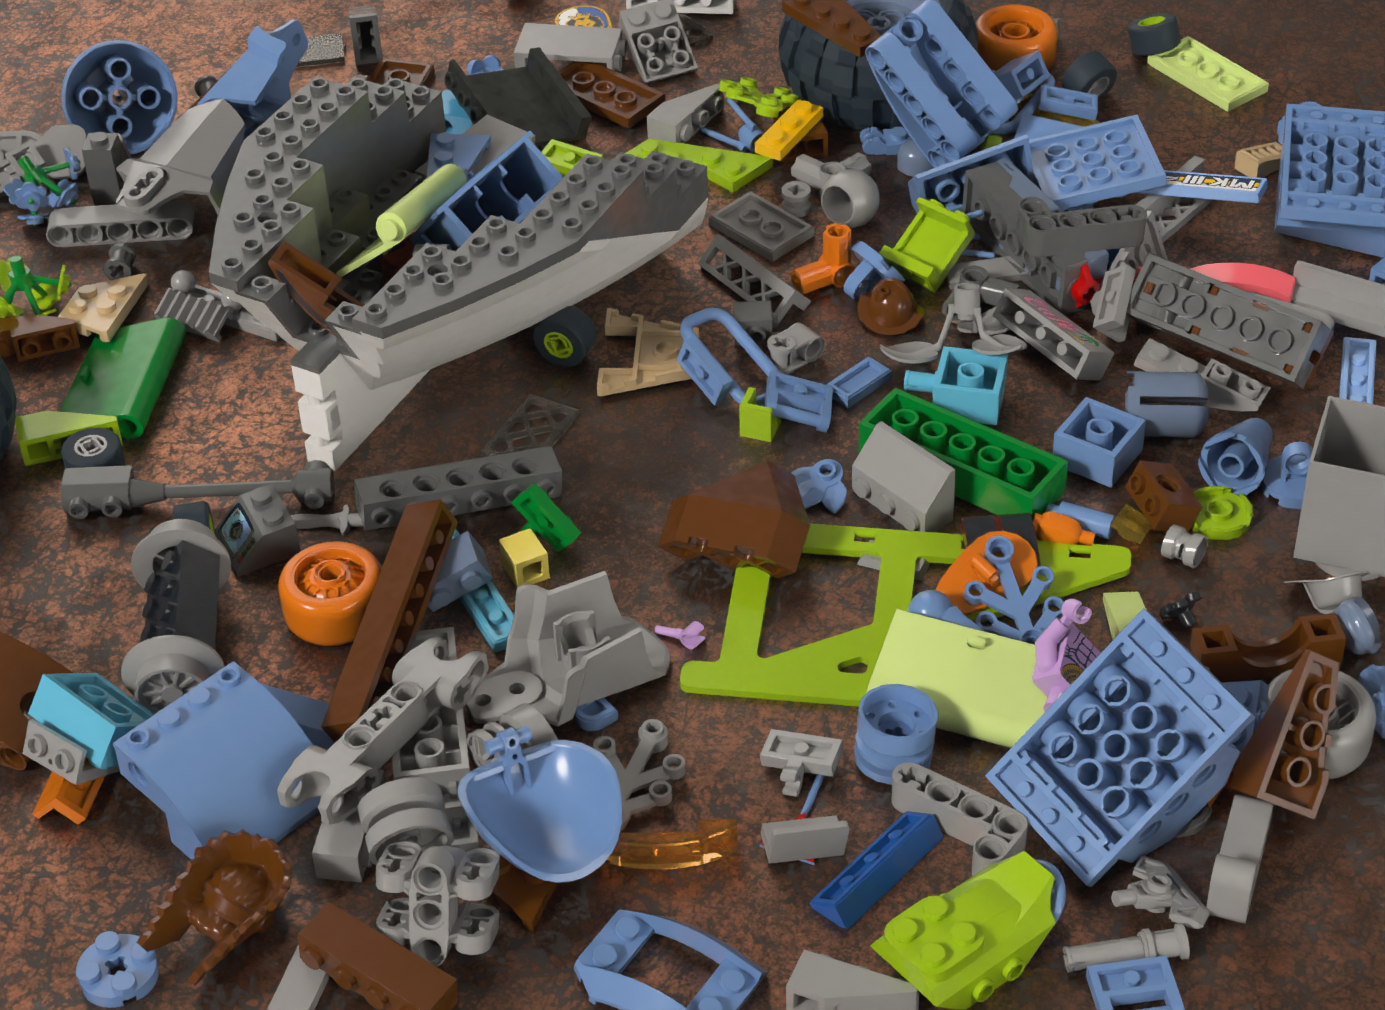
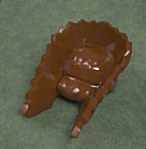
M243 829L236 833L224 830L218 837H210L206 846L196 847L195 858L186 861L185 872L176 877L175 885L166 892V902L157 906L158 914L147 922L148 930L140 936L136 943L149 952L171 942L180 941L191 925H194L197 931L215 940V947L199 963L187 980L196 986L204 978L206 972L211 971L237 945L255 932L262 934L272 926L274 912L283 902L285 894L290 889L292 880L291 863L286 860L284 852L278 849L273 839L262 838L259 834L250 835Z

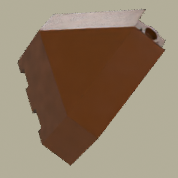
M764 461L673 500L658 547L685 561L704 555L731 570L750 564L775 578L795 573L810 528L795 476L769 461Z

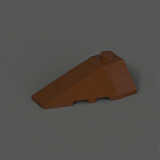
M1305 649L1242 750L1229 788L1315 820L1328 785L1329 770L1324 768L1326 748L1332 746V734L1328 733L1329 714L1335 709L1339 662Z

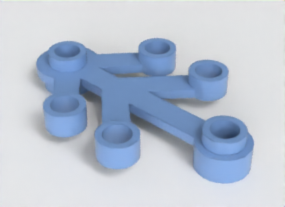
M994 536L986 543L984 557L999 571L998 576L1006 598L986 589L985 585L980 581H971L965 587L964 599L971 605L983 603L1014 619L1017 629L998 621L992 612L983 611L977 615L975 624L986 632L1035 645L1036 640L1056 618L1061 619L1063 616L1061 609L1064 601L1060 597L1051 596L1045 600L1042 609L1043 614L1034 627L1029 617L1043 590H1047L1052 586L1054 573L1047 566L1035 568L1031 583L1022 596L1010 565L1014 552L1013 543L1006 537ZM993 553H1001L1004 557H996ZM1044 575L1048 580L1040 581L1037 576ZM977 590L981 595L973 596L969 591ZM1055 605L1060 610L1057 612H1053L1048 608V606ZM987 620L992 625L985 627L981 625L980 621Z

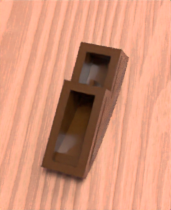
M285 241L268 262L278 281L286 283L287 292L297 304L334 336L336 334L325 322V319L343 301L361 307L365 305L338 288L342 280L340 276Z

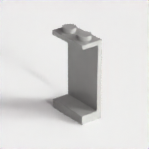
M525 23L514 50L515 68L526 67L530 48L540 47L549 60L607 63V68L620 72L622 56H626L627 41L622 40V29Z

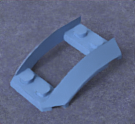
M620 909L578 957L574 965L579 982L583 981L587 990L589 1002L594 1005L597 1002L604 1003L620 1010H740L768 972L726 942L690 924L660 915ZM654 933L679 941L720 964L687 1007H684L649 985L621 974Z

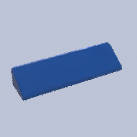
M906 811L809 903L811 908L838 926L849 929L942 840L943 834L934 815Z

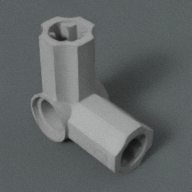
M859 152L840 163H823L802 154L796 157V161L791 167V176L819 189L821 197L824 183L836 172L846 169H857L870 175L872 166L868 162L866 155Z

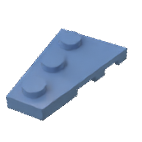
M448 132L431 133L427 178L446 164H455L461 169L467 168L468 173L471 172L474 165L478 166L484 150L488 151L491 146V135L451 134Z

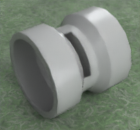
M1173 524L1164 537L1161 546V556L1171 560L1175 558L1181 559L1184 565L1195 569L1204 557L1208 545V537L1199 533L1189 534L1184 527Z

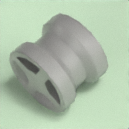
M791 181L784 184L781 188L782 198L784 199L782 201V209L795 217H803L809 214L811 211V202L809 200L811 187L801 181Z

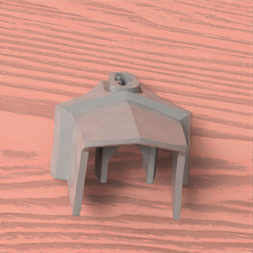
M224 99L207 102L188 109L140 159H127L116 168L125 182L116 199L117 208L145 216L177 196L187 193L197 194V198L200 199L207 195L218 215L227 181L243 143V135L246 128L238 112Z
M605 571L549 591L537 585L524 584L516 589L515 614L510 633L508 634L505 662L485 676L474 697L465 706L474 722L483 724L499 721L504 713L520 704L528 703L535 707L549 724L560 726L573 719L577 706L665 676L670 664L669 649L645 626L633 618L621 616L614 601L609 579Z

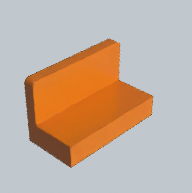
M85 757L84 765H88V758ZM52 771L32 815L40 819L54 808L76 824H80L87 818L105 776L75 785Z

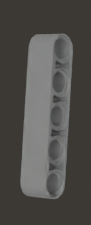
M183 200L168 201L145 216L120 210L116 204L58 208L52 211L49 216L46 238L48 242L56 247L185 239L193 232L195 209L189 202Z

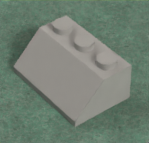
M881 421L876 424L852 465V491L860 498H864L877 507L882 513L898 521L909 531L937 532L953 521L955 469Z

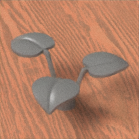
M960 283L954 286V304L948 305V314L936 344L933 345L921 341L907 342L888 347L880 344V349L886 356L902 363L916 364L937 359V351H940L943 347L954 313L958 314V319L967 320L957 325V329L960 332H979L981 340L972 342V349L978 353L1002 355L1027 349V344L1017 337L999 334L1010 329L992 316L996 307L981 314L980 285Z

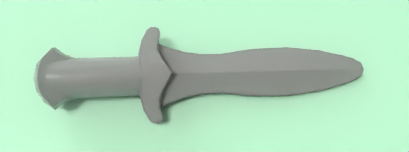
M348 505L343 506L342 512L335 514L291 515L296 524V529L333 527L340 529L341 534L344 536L349 532L350 527L363 526L359 514L351 513Z

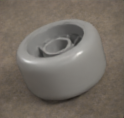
M1293 669L1281 673L1269 684L1268 709ZM1338 671L1335 709L1329 714L1328 733L1332 734V746L1326 748L1324 768L1329 770L1328 780L1345 776L1364 762L1371 748L1376 724V709L1369 692L1361 683L1341 671Z

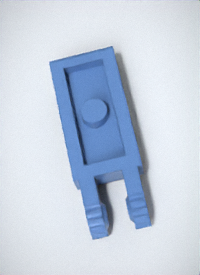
M876 126L865 128L860 132L863 151L868 155H897L901 144L911 139L903 127L881 130Z

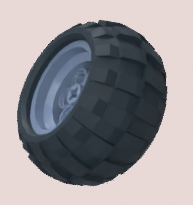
M925 0L845 1L882 36ZM934 0L942 7L978 53V30L970 7L965 6L964 0ZM784 15L779 30V61L787 86H791L793 94L799 96L798 100L808 101L811 104L823 107L822 118L847 129L862 131L865 128L876 126L881 130L903 127L884 96L866 55L860 58L789 15Z

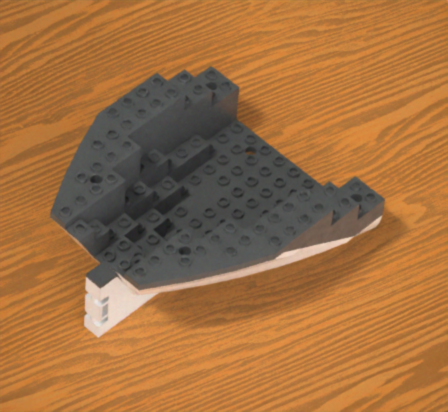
M314 77L243 141L228 178L216 221L209 266L210 282L232 301L240 303L260 323L271 328L299 351L291 359L295 390L304 394L298 401L302 431L311 435L305 441L308 462L313 460L324 461L333 471H336L430 369L500 341L546 319L567 306L580 302L642 266L699 227L705 217L708 203L707 166L652 151L645 159L620 152L612 161L596 155L586 154L520 224L491 215L456 252L426 243L392 278L384 274L380 268L379 258L383 257L382 253L341 277L342 280L338 288L365 305L361 307L343 301L325 319V322L336 334L334 336L309 316L289 295L286 283L279 282L269 267L268 262L285 241L336 274L337 271L379 238L376 231L377 218L423 182V177L415 174V170L428 161L431 133L439 134L446 132L441 91L409 83L398 78H390L385 84L381 85L363 78L354 77L346 85L325 78ZM400 243L393 246L388 253L400 249Z

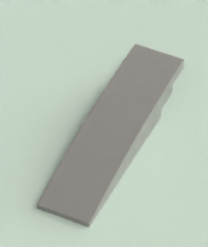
M454 627L418 631L412 649L429 638L440 637L447 640L446 647L449 655L446 661L457 660ZM441 706L427 720L425 725L392 756L394 780L421 777L431 779L440 785L445 804L444 813L448 815L454 841L451 847L467 852L479 848L477 830L466 815L457 791L460 780L470 772L463 707L460 710H453Z

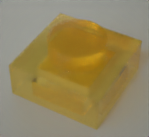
M1125 504L1111 524V527L1116 529L1121 537L1129 541H1135L1138 544L1142 543L1152 529L1144 514L1128 504Z

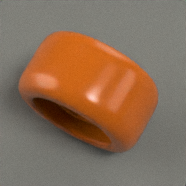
M1002 5L986 11L976 21L978 54L991 70L997 71L1012 59L1036 51L1040 52L1048 71L1054 64L1057 50V27L1054 20L1044 11L1027 5Z
M340 541L319 543L293 556L284 566L278 584L283 616L290 630L302 640L316 645L339 646L354 642L382 569L379 560L364 547Z

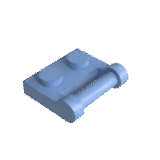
M770 371L767 379L764 407L772 408L773 417L776 416L814 426L816 431L826 433L831 420L833 387Z
M1167 955L1087 966L1086 978L1096 1010H1113L1112 1006L1164 1000L1166 1006L1137 1010H1185Z

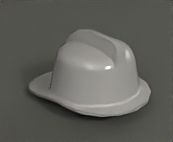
M1370 572L1350 573L1324 580L1283 582L1303 583L1313 607L1320 613L1329 614L1338 608L1339 604L1344 600L1352 597H1362V577L1370 574Z

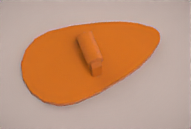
M1007 531L989 532L978 537L948 568L939 581L936 590L945 594L952 602L953 607L957 606L965 616L989 608V606L983 603L971 605L965 601V587L971 581H980L985 585L986 589L1006 598L998 576L999 571L984 557L987 541L994 536H1003L1008 538L1014 546L1010 565L1021 591L1031 582L1033 571L1037 568L1036 554L1028 541L1017 534ZM993 553L996 557H1004L1001 553ZM977 590L969 591L973 596L981 595Z

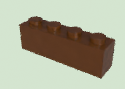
M330 902L298 933L300 958L309 968L325 971L340 987L346 990H354L365 997L367 1002L376 1009L452 1010L458 1003L456 978Z

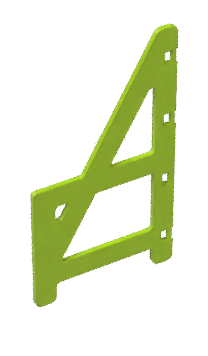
M809 523L810 528L802 553L861 557L865 554L881 558L873 623L780 654L761 658L758 656L771 575L750 564L736 567L720 658L715 662L693 660L684 663L680 674V688L684 692L859 707L862 697L867 692L871 676L896 609L908 612L913 596L916 562L919 559H926L930 563L953 564L965 550L961 549V546L968 545L967 537L961 536V534ZM855 537L875 538V542L855 541ZM1036 540L1040 566L1049 567L1054 573L1052 586L1047 590H1043L1034 606L1044 603L1051 596L1061 598L1127 576L1131 568V551L1124 546L1092 544L1090 546ZM1069 554H1090V558L1069 557ZM1044 575L1037 576L1040 581L1048 580ZM1030 583L1020 591L1022 596L1024 595ZM991 607L971 615H966L974 623L977 615L983 611L992 612L996 618L1005 616ZM857 663H864L868 666L867 671L860 674L839 671L842 668Z

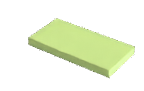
M1189 36L1181 39V43L1172 50L1148 55L1147 64L1227 112L1268 92V82Z

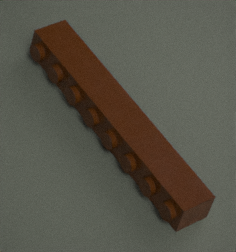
M441 499L406 505L321 725V728L334 743L393 686L392 674L396 664L412 649L458 523Z

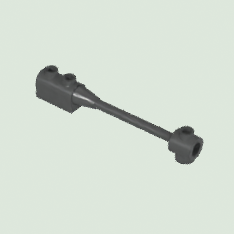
M321 460L308 462L304 469L297 470L292 480L166 485L164 483L135 479L132 465L65 468L61 484V504L65 513H69L70 516L77 519L85 518L88 512L102 511L108 517H117L121 515L122 510H133L136 507L165 501L168 498L239 496L256 488L273 484L278 494L293 493L299 503H304L309 508L317 509L322 507L324 502L334 501L335 481L333 469Z

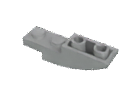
M1151 338L1148 339L1134 362V366L1146 372H1195L1200 374L1207 384L1209 395L1207 402L1200 405L1230 411H1257L1270 390V387L1212 358L1207 366H1204Z

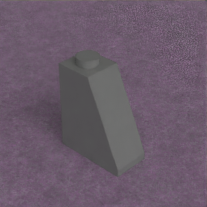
M375 5L348 8L356 66L379 63L383 57Z
M88 133L82 148V154L94 206L114 205L125 183L116 168L129 159L117 133Z

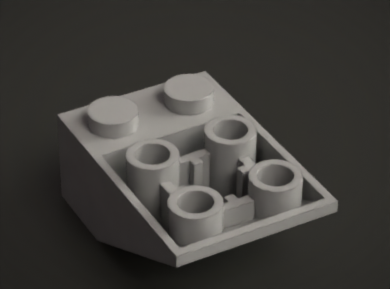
M659 0L619 11L618 28L622 29V39L627 41V52L645 84L698 70L673 0Z

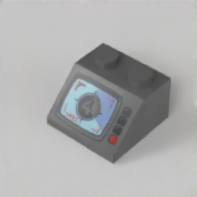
M273 484L241 494L215 529L216 538L227 549L231 559V567L237 577L289 559L301 551L296 524Z

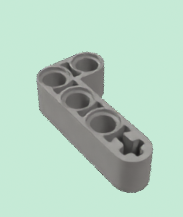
M905 762L894 768L892 772L891 795L894 808L902 813L908 811L933 814L942 832L973 846L972 876L988 865L1003 861L1026 850L1028 823L1025 815L1018 810L919 764Z
M1235 794L1220 853H1217L1213 866L1206 906L1210 911L1209 915L1246 924L1274 804L1261 799Z

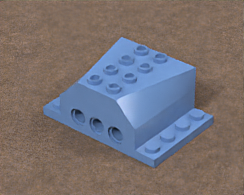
M1287 103L1276 195L1274 232L1382 258L1385 257V111Z
M1143 608L985 776L1016 810L1025 815L1027 822L1085 885L1092 887L1118 859L1134 863L1141 856L1147 855L1171 841L1226 784L1240 753L1231 742L1256 716L1148 610Z

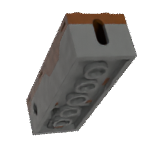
M1148 253L1143 266L1136 269L1126 315L1142 325L1303 391H1307L1334 334L1322 321Z

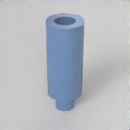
M1062 501L1060 506L1049 503L1046 508V512L1053 511L1076 519L1083 530L1096 533L1095 536L1109 540L1113 534L1116 524L1115 515Z

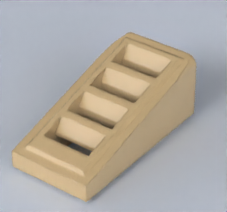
M1272 142L1239 150L1236 153L1235 169L1248 177L1264 178L1279 169L1282 145Z

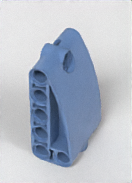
M925 0L865 50V55L872 72L892 110L918 149L934 168L965 157L985 141L989 134L998 129L1018 111L1017 103L942 7L934 0Z

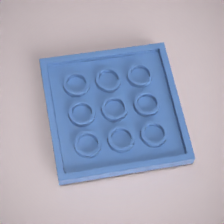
M1138 115L1029 140L1034 179L1037 187L1063 211L1070 207L1094 204L1100 200L1124 197L1130 193L1142 190L1149 191L1159 186L1167 185L1166 173Z

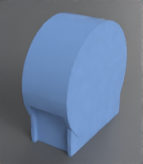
M529 131L452 195L413 233L409 241L413 246L426 243L449 244L451 250L456 252L491 215L520 224L564 177L530 140L533 133Z

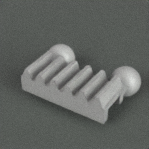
M187 270L177 271L171 278L172 288L167 289L154 313V317L156 319H176L185 326L187 332L220 342L222 336L219 332L226 320L232 321L234 317L233 312L240 310L243 306L238 302L232 301L223 293L221 296L223 305L219 304L217 306L212 301L207 303L200 297L196 299L189 294L196 285L194 275Z

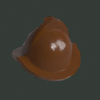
M896 278L880 280L872 292L860 295L857 306L859 319L866 328L886 336L903 335L915 329L925 314L924 309L915 303L914 296L910 290Z

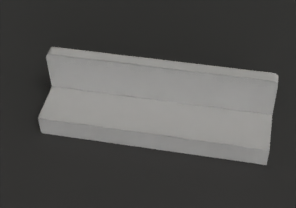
M1299 260L1296 262L1293 273L1296 284L1291 302L1289 303L1325 313L1334 320V323L1385 337L1384 284Z

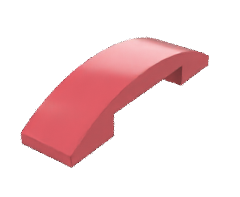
M1214 263L1190 268L1193 271L1246 292H1257L1258 294L1285 302H1291L1296 284V279L1292 275L1255 264Z

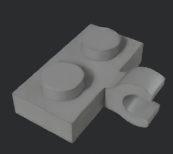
M771 729L760 753L761 765L783 769L780 780L786 782L782 791L783 795L797 797L801 791L804 772L833 777L844 751L843 740Z

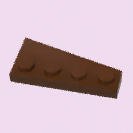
M845 0L782 1V12L860 58L865 56L866 48L881 36Z

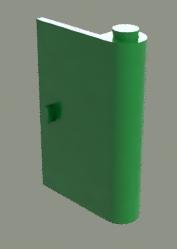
M160 318L119 327L110 342L101 341L100 335L96 333L59 412L116 416L122 437L128 439L140 437L145 430L186 337L185 326L173 318Z

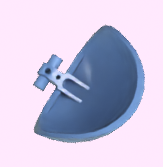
M527 725L516 730L510 727L497 732L495 738L484 742V747L489 756L499 753V757L467 773L460 780L457 790L459 800L466 815L481 838L516 868L544 881L569 882L581 879L594 872L604 864L613 852L619 839L622 825L620 784L616 770L610 761L596 749L581 742L570 740H551L521 750L520 744L532 740V733Z

